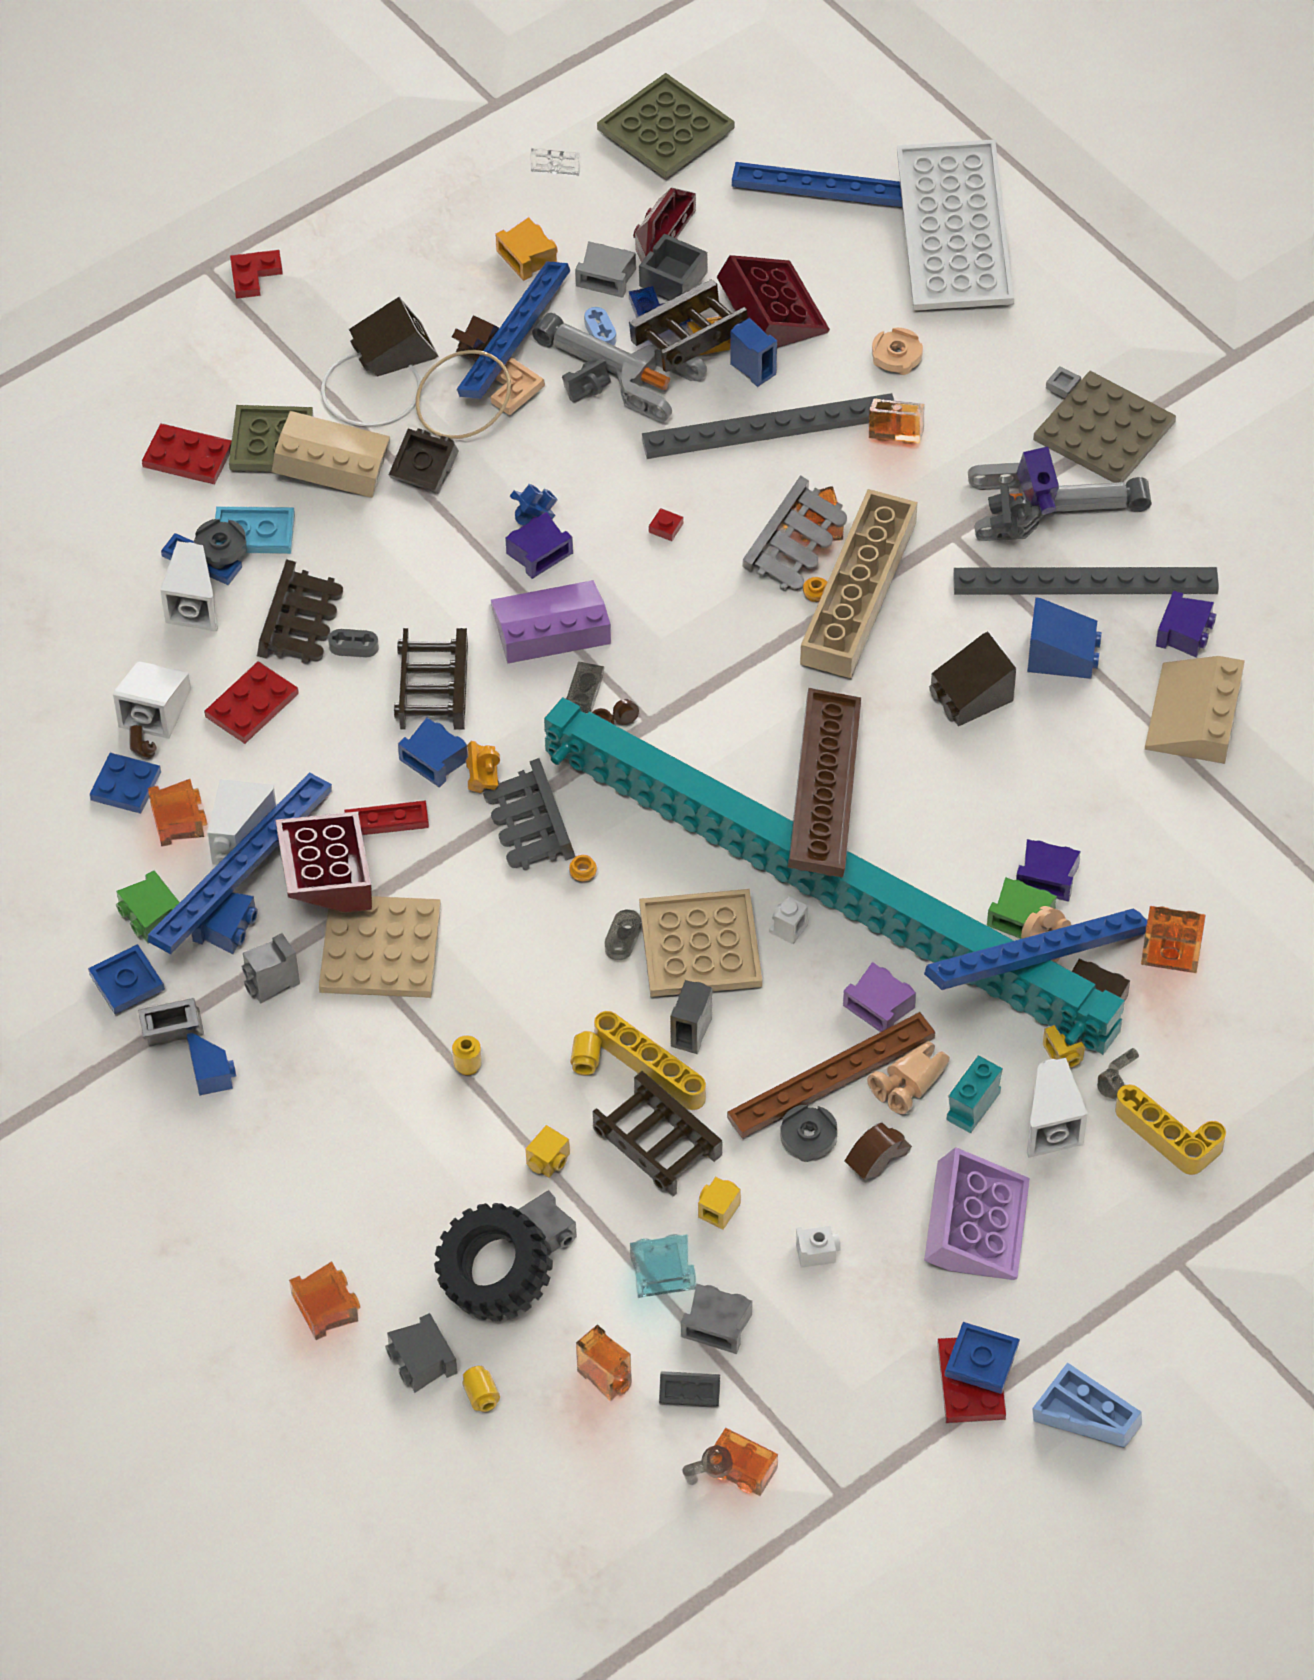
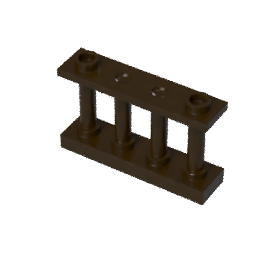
M710 279L630 321L631 342L638 346L649 340L661 351L663 371L668 372L730 339L731 330L734 326L748 319L747 309L743 307L731 313L719 302L718 284ZM711 308L722 319L711 324L699 313ZM691 319L701 330L690 335L679 324ZM670 330L680 341L670 346L658 335Z
M403 628V639H398L397 642L398 655H402L399 703H394V719H399L400 729H406V716H448V719H453L454 730H465L468 661L467 628H456V639H451V642L409 641V629ZM409 652H451V655H455V660H450V663H409ZM408 673H450V676H454V681H449V684H408ZM407 695H449V697H453V703H448V705H407Z
M643 1071L634 1077V1095L606 1117L597 1108L592 1111L593 1129L601 1138H607L648 1174L660 1190H666L671 1196L677 1194L676 1177L700 1156L707 1155L713 1162L722 1156V1139ZM641 1103H647L654 1109L652 1114L628 1134L616 1125ZM661 1120L668 1121L674 1129L647 1152L636 1143L638 1139ZM681 1138H687L694 1144L690 1151L668 1169L656 1160Z

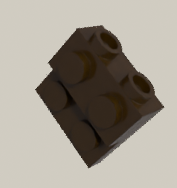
M408 428L388 475L392 479L438 493L445 474L450 473L459 450L455 442L448 437L440 436L439 439L431 436V433L424 429L417 428L415 431Z

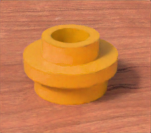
M820 577L807 579L803 585V592L807 599L812 602H819L828 582Z
M578 855L570 863L569 872L575 880L588 881L596 875L597 866L590 856Z

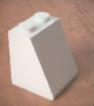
M177 541L160 589L165 623L217 631L218 625L214 597L203 545Z
M137 662L113 693L118 727L129 730L133 725H140L143 728V733L169 739L191 691L189 673L178 669L172 670L159 667L152 663Z
M219 780L207 832L213 865H218L277 805L274 785Z
M1066 1058L1058 1060L1049 1059L1038 1064L1027 1147L1028 1158L1084 1144L1087 1112Z

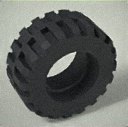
M487 1203L477 1205L476 1211H473L471 1208L463 1211V1217L459 1220L455 1217L449 1223L452 1226L448 1232L443 1231L441 1234L442 1245L436 1246L435 1256L439 1258V1261L434 1263L435 1272L439 1275L437 1281L440 1287L446 1291L445 1294L462 1310L481 1320H486L488 1317L492 1322L501 1321L503 1315L508 1319H512L518 1316L517 1311L521 1309L524 1312L528 1311L532 1307L530 1302L534 1298L539 1301L543 1295L540 1291L542 1286H548L551 1278L547 1275V1271H551L553 1268V1260L548 1257L552 1251L550 1244L545 1241V1234L525 1214H522L512 1206L506 1207L503 1203H493L492 1208ZM509 1239L513 1241L515 1245V1260L507 1275L490 1285L475 1284L472 1277V1266L478 1252L485 1245L495 1240Z

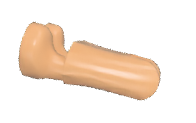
M927 1041L887 1068L889 1076L875 1071L868 1076L867 1082L879 1101L885 1102L888 1099V1106L892 1111L906 1114L912 1108V1097L921 1098L946 1068L950 1057L941 1051L930 1059L935 1045Z

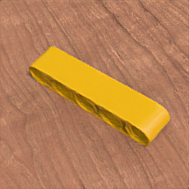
M603 1011L597 1014L594 1020V1033L600 1037L602 1048L635 1072L640 1073L643 1071L686 1109L697 1110L703 1107L706 1101V1082L700 1074L616 1013Z

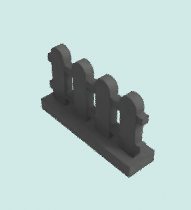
M540 758L529 761L532 768L531 772L519 771V776L501 783L498 781V787L495 790L486 788L483 793L488 804H500V807L495 808L491 812V818L496 825L507 823L508 828L500 831L499 840L506 847L515 845L516 849L508 852L506 856L508 865L512 868L522 866L523 870L530 868L529 863L548 856L550 860L555 859V854L563 852L565 861L576 857ZM539 788L540 792L533 794L532 790ZM526 793L527 797L508 804L506 803L507 799ZM547 809L548 813L544 815L540 814L539 811ZM531 814L534 815L533 819L514 825L513 821ZM554 830L556 834L549 837L548 832ZM541 835V840L522 846L521 842Z

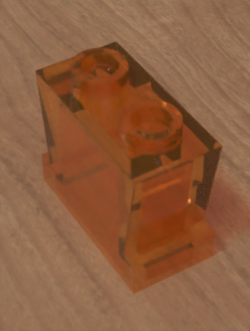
M191 779L160 790L158 786L148 788L150 805L161 847L171 845V840L204 837L203 826L207 825L204 809H198V805L202 804L199 789H193Z
M332 1261L303 1280L300 1275L289 1280L291 1295L315 1340L326 1336V1330L359 1321L357 1309L361 1307L358 1298L354 1292H348L346 1288L348 1282L344 1272L341 1269L337 1271Z
M597 1324L576 1342L577 1372L585 1379L588 1378L609 1401H612L617 1395L622 1396L631 1386V1354L607 1336L606 1331Z

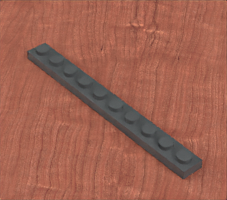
M889 393L642 433V442L646 458L651 459L898 419V410L893 394Z
M966 567L953 569L954 595L1172 594L1173 591L1184 594H1218L1219 590L1217 567Z

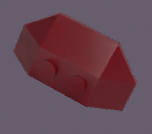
M671 187L658 199L653 208L647 210L644 221L641 225L638 224L633 233L635 249L641 262L650 251L653 252V247L663 234L677 239L696 211V193Z

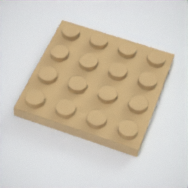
M750 889L639 899L650 997L678 995L681 993L685 980L704 983L712 987V991L762 987Z
M372 896V910L344 913L328 908L319 993L431 998L441 900Z

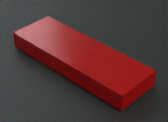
M426 800L344 809L345 813L358 812L362 835L429 828Z

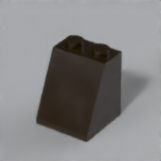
M397 297L349 329L353 337L350 342L356 352L362 355L359 361L366 371L371 369L377 377L407 368L409 365L414 366L439 357L422 322L400 297Z
M987 631L932 672L929 690L935 700H939L943 705L947 717L952 718L959 727L1013 702L1016 667Z

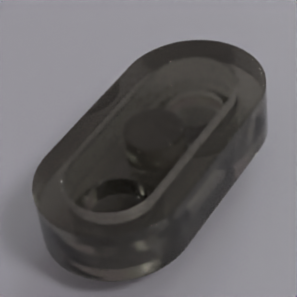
M625 909L615 915L604 942L605 953L609 958L620 961L631 955L641 931V917L636 911Z

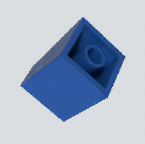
M1035 597L1027 672L1091 679L1092 668L1098 669L1099 653L1094 652L1095 647L1100 648L1102 632L1097 631L1098 621L1045 599Z

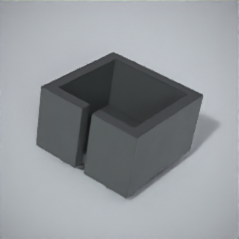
M663 234L653 247V252L650 251L639 265V286L672 300L697 287L708 273V252Z

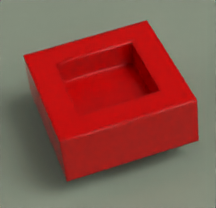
M660 508L648 526L649 533L673 541L684 524V517Z

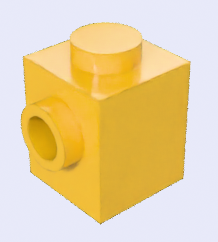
M545 1125L525 1149L526 1164L533 1172L537 1174L542 1173L550 1178L556 1170L560 1171L566 1164L567 1157L570 1155L569 1139L548 1125Z
M715 1176L711 1184H706L699 1195L698 1218L724 1230L741 1204V1189L733 1182L722 1180Z

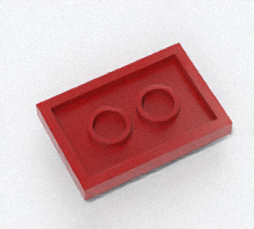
M160 423L142 459V466L215 485L230 455L232 440Z
M257 661L204 710L205 718L246 744L299 694L298 687Z
M957 1337L938 1338L937 1347L946 1423L1006 1420L1004 1391L1001 1394L945 1377V1370Z

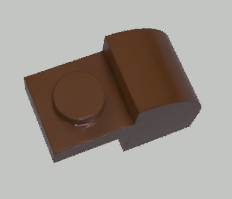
M473 315L465 332L456 328L452 335V338L459 342L456 352L465 350L484 351L499 327ZM463 354L475 361L480 356V354Z
M881 1122L870 1128L858 1139L844 1162L863 1179L878 1177L891 1158L907 1155L912 1146L905 1140L904 1135L900 1131L888 1128Z

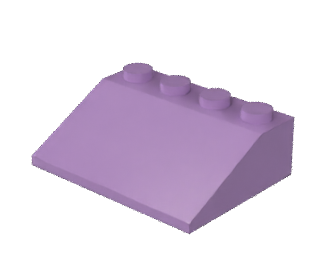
M957 1147L952 1149L938 1160L924 1261L953 1272L1009 1280L1017 1279L1030 1178Z

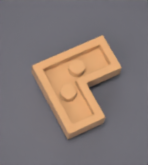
M512 357L505 364L511 380L510 398L504 410L508 415H511L545 386L542 377ZM503 369L495 378L503 386L490 396L491 403L501 409L507 393V379Z

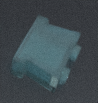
M672 1234L665 1238L653 1240L640 1239L637 1242L630 1243V1258L636 1271L638 1298L695 1290L696 1274L694 1265H688V1234Z

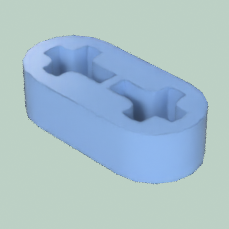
M600 307L589 308L584 315L585 327L588 333L614 346L616 344V331L607 312Z

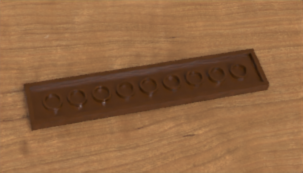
M808 688L788 868L821 873L828 876L843 877L861 697Z

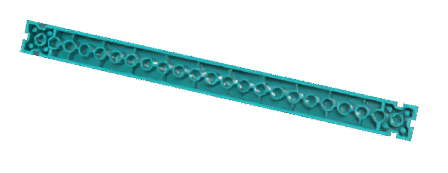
M564 697L559 700L544 718V731L547 735L545 737V751L552 756L551 761L555 765H559L565 758L568 759L569 764L575 770L583 771L592 776L597 782L605 783L614 788L619 794L633 798L643 807L655 810L665 819L677 822L687 831L699 834L709 843L721 846L733 856L743 858L755 868L765 870L774 875L779 881L787 882L796 887L801 893L820 900L825 906L842 912L850 920H856L864 924L874 933L886 936L896 945L908 948L922 959H928L935 963L1014 941L849 851L846 853L843 877L788 868L792 820L589 711L588 714L582 712L579 705ZM1051 960L968 983L985 990L994 998H999L1009 1003L1015 1010L1031 1015L1041 1024L1055 1025L1057 1030L1065 1035V1042L1070 1046L1074 1045L1080 1038L1087 1049L1104 1055L1121 1031L1122 1019L1120 1016L1123 1014L1125 1000L1107 990L1101 992L1095 989L1094 983Z

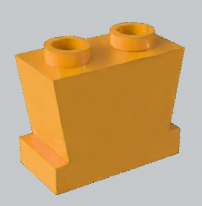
M529 217L508 232L503 229L495 233L496 251L523 281L532 277L533 272L541 270L546 261L557 262L556 253L558 248L552 239L549 240L540 225L535 224Z

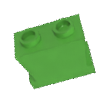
M155 870L145 875L146 880L116 891L118 898L116 907L123 918L128 917L131 921V928L136 936H142L148 944V934L180 903Z
M1005 877L998 904L992 902L988 909L987 926L1021 939L1022 929L1029 915L1032 912L1038 913L1042 910L1040 907L1043 906L1056 908L1057 896L1052 895L1046 890H1039L1028 886L1022 881Z

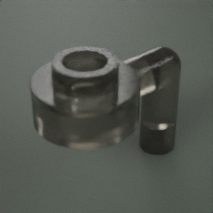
M1131 1048L1109 1063L1108 1069L1098 1075L1097 1087L1103 1096L1111 1099L1117 1098L1118 1090L1125 1085L1119 1075V1070L1139 1057L1136 1049Z
M714 1445L704 1451L700 1461L685 1465L682 1473L686 1482L690 1485L695 1484L698 1481L697 1474L706 1472L713 1478H722L731 1471L733 1459L725 1447ZM716 1455L722 1457L719 1464L711 1463V1459Z

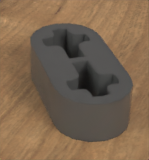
M336 629L328 636L329 650L334 655L371 657L379 650L378 637L372 631ZM339 640H344L342 644H337ZM365 642H370L368 646H363Z

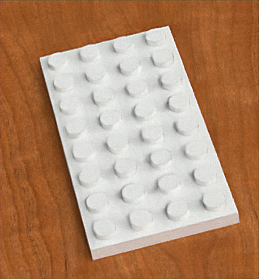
M995 139L897 145L913 310L1014 304Z

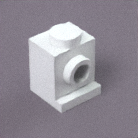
M788 897L787 900L776 907L772 917L774 924L769 929V933L794 944L807 926L808 906Z
M831 1226L805 1230L802 1227L796 1228V1246L801 1268L836 1263V1251L841 1250L838 1233L832 1234Z

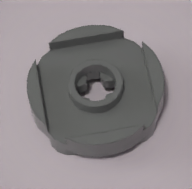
M220 519L209 520L203 523L195 533L194 543L203 545L206 562L215 569L223 568L225 565L237 561L247 551L245 531L240 524L228 519V522H220ZM216 540H219L221 542L226 540L224 544H216Z
M808 1105L796 1106L789 1110L782 1120L780 1128L781 1142L789 1153L797 1156L803 1162L820 1158L829 1153L837 1143L836 1119L827 1109L818 1106V1109L808 1108ZM803 1129H815L816 1131L814 1135L806 1136Z

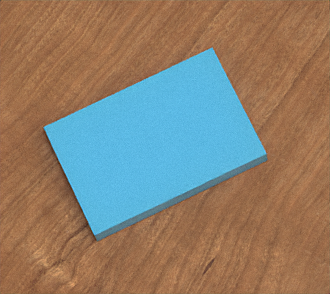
M216 506L215 519H220V522H228V519L233 520L243 527L246 535V553L291 554L295 516L294 507ZM216 540V544H217V545L224 544L226 540H224V541H222V542L219 541V540Z

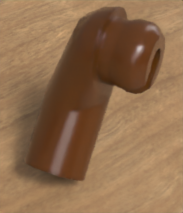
M133 725L129 728L130 750L145 759L153 757L157 749L156 744L153 741L149 744L148 740H143L142 726Z

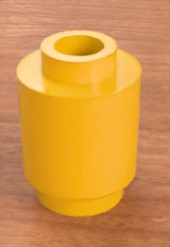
M583 1031L575 1035L573 1039L570 1063L573 1071L580 1075L593 1074L599 1065L602 1041L600 1037L591 1031Z
M468 1035L457 1038L452 1045L454 1067L463 1075H473L482 1064L480 1042L475 1037Z
M474 1366L466 1370L463 1374L464 1380L462 1384L472 1408L482 1412L494 1409L500 1400V1394L490 1372L485 1370L483 1366Z

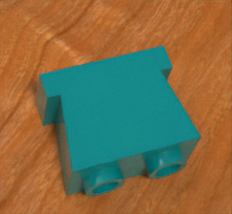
M978 1055L948 1095L950 1110L947 1113L946 1120L972 1133L1001 1092L999 1084L1003 1068Z

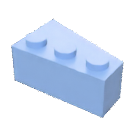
M1068 1362L1032 1408L1033 1421L1124 1448L1142 1425V1412Z

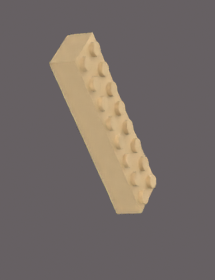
M867 489L801 643L800 665L847 678L852 677L915 527L918 502Z

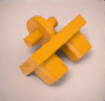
M470 741L467 745L468 757L466 759V767L470 773V779L467 781L468 789L482 793L486 788L495 790L498 787L497 765L500 763V754L495 750V746H481L475 741Z

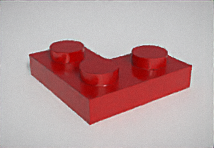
M279 249L230 255L236 299L261 296L258 277L283 274Z

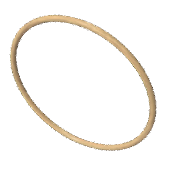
M465 350L444 357L429 369L418 387L415 403L417 415L421 423L431 433L450 439L467 438L484 431L501 416L508 404L511 393V380L508 370L497 357L484 351ZM480 354L493 359L501 366L507 379L506 398L496 416L480 429L463 435H446L432 429L423 419L419 406L420 393L428 376L439 365L459 355Z

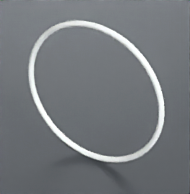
M353 353L340 359L325 374L321 385L323 402L334 416L346 423L363 427L390 424L403 418L416 405L415 397V400L405 412L383 422L362 423L349 420L339 415L329 405L325 396V384L330 373L338 365L348 359L360 356L361 353ZM409 365L408 367L414 373L419 387L421 382L419 374L412 365Z

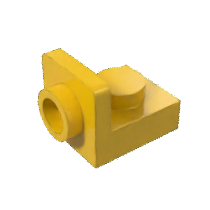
M1055 1025L1044 1029L1043 1046L1051 1059L1066 1058L1070 1068L1083 1061L1085 1051L1083 1042L1069 1046L1065 1042V1035L1059 1034Z

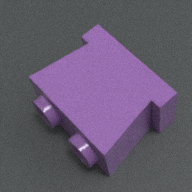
M874 962L871 963L856 986L850 983L844 989L843 1006L879 1032L893 1026L897 1020L915 1008L916 992L909 984L902 983L893 977L889 970L879 967Z

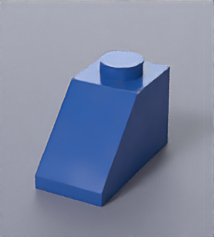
M188 1033L189 1051L199 1096L233 1089L231 1078L236 1077L233 1060H227L226 1051L194 1033Z

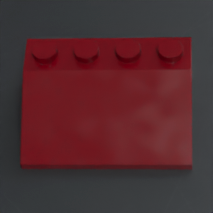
M729 255L717 275L720 285L735 311L745 307L748 318L768 336L771 335L777 340V348L829 332L830 328L790 260Z
M358 812L276 820L288 898L344 913L372 910L371 880Z

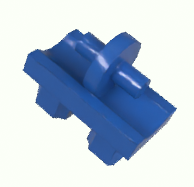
M528 484L523 492L514 490L510 494L511 499L517 500L520 503L515 510V520L518 524L524 526L531 519L539 517L545 512L552 519L555 517L551 508L558 499L550 490L543 489L541 492L535 485Z

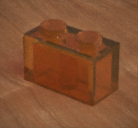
M874 399L869 410V438L879 441H902L905 444L920 443L924 432L925 404Z
M726 1427L708 1454V1470L716 1478L721 1480L727 1479L737 1484L742 1491L746 1493L753 1492L761 1496L778 1469L777 1453Z

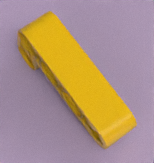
M1124 1085L1118 1090L1115 1106L1118 1118L1185 1174H1198L1223 1152L1226 1129L1221 1123L1208 1121L1192 1133L1137 1086ZM1187 1155H1194V1156H1196V1157H1195V1158H1192V1157H1189V1156H1187Z

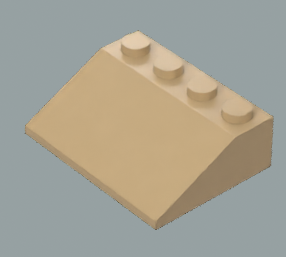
M290 411L274 453L272 472L372 498L390 436Z
M1212 656L1164 662L1162 664L1145 750L1225 764L1245 660Z

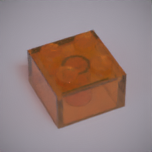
M1150 906L1141 965L1197 973L1206 915L1194 911L1169 909L1164 906Z

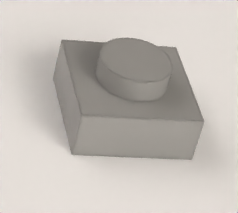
M1059 366L1046 381V389L1066 398L1081 381V376Z

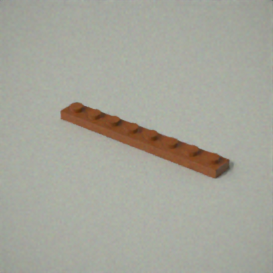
M918 1012L727 1111V1118L741 1138H744L783 1118L792 1108L799 1105H808L919 1047L923 1043L934 1039L935 1031L921 1012Z

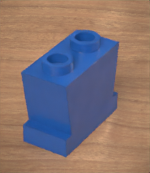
M748 318L744 322L735 325L731 330L730 365L750 377L751 382L759 387L777 373V340L771 335L768 336Z
M426 717L410 739L404 737L398 743L399 760L439 788L446 782V776L465 764L468 757L465 741L458 736L455 737L446 731L442 724L435 723L428 717Z
M232 892L191 934L192 941L202 945L204 941H207L234 954L237 946L243 944L249 924H253L256 920L258 909L255 908L254 896Z

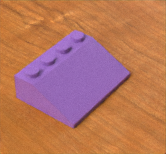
M594 580L491 599V606L507 664L611 644L610 620Z

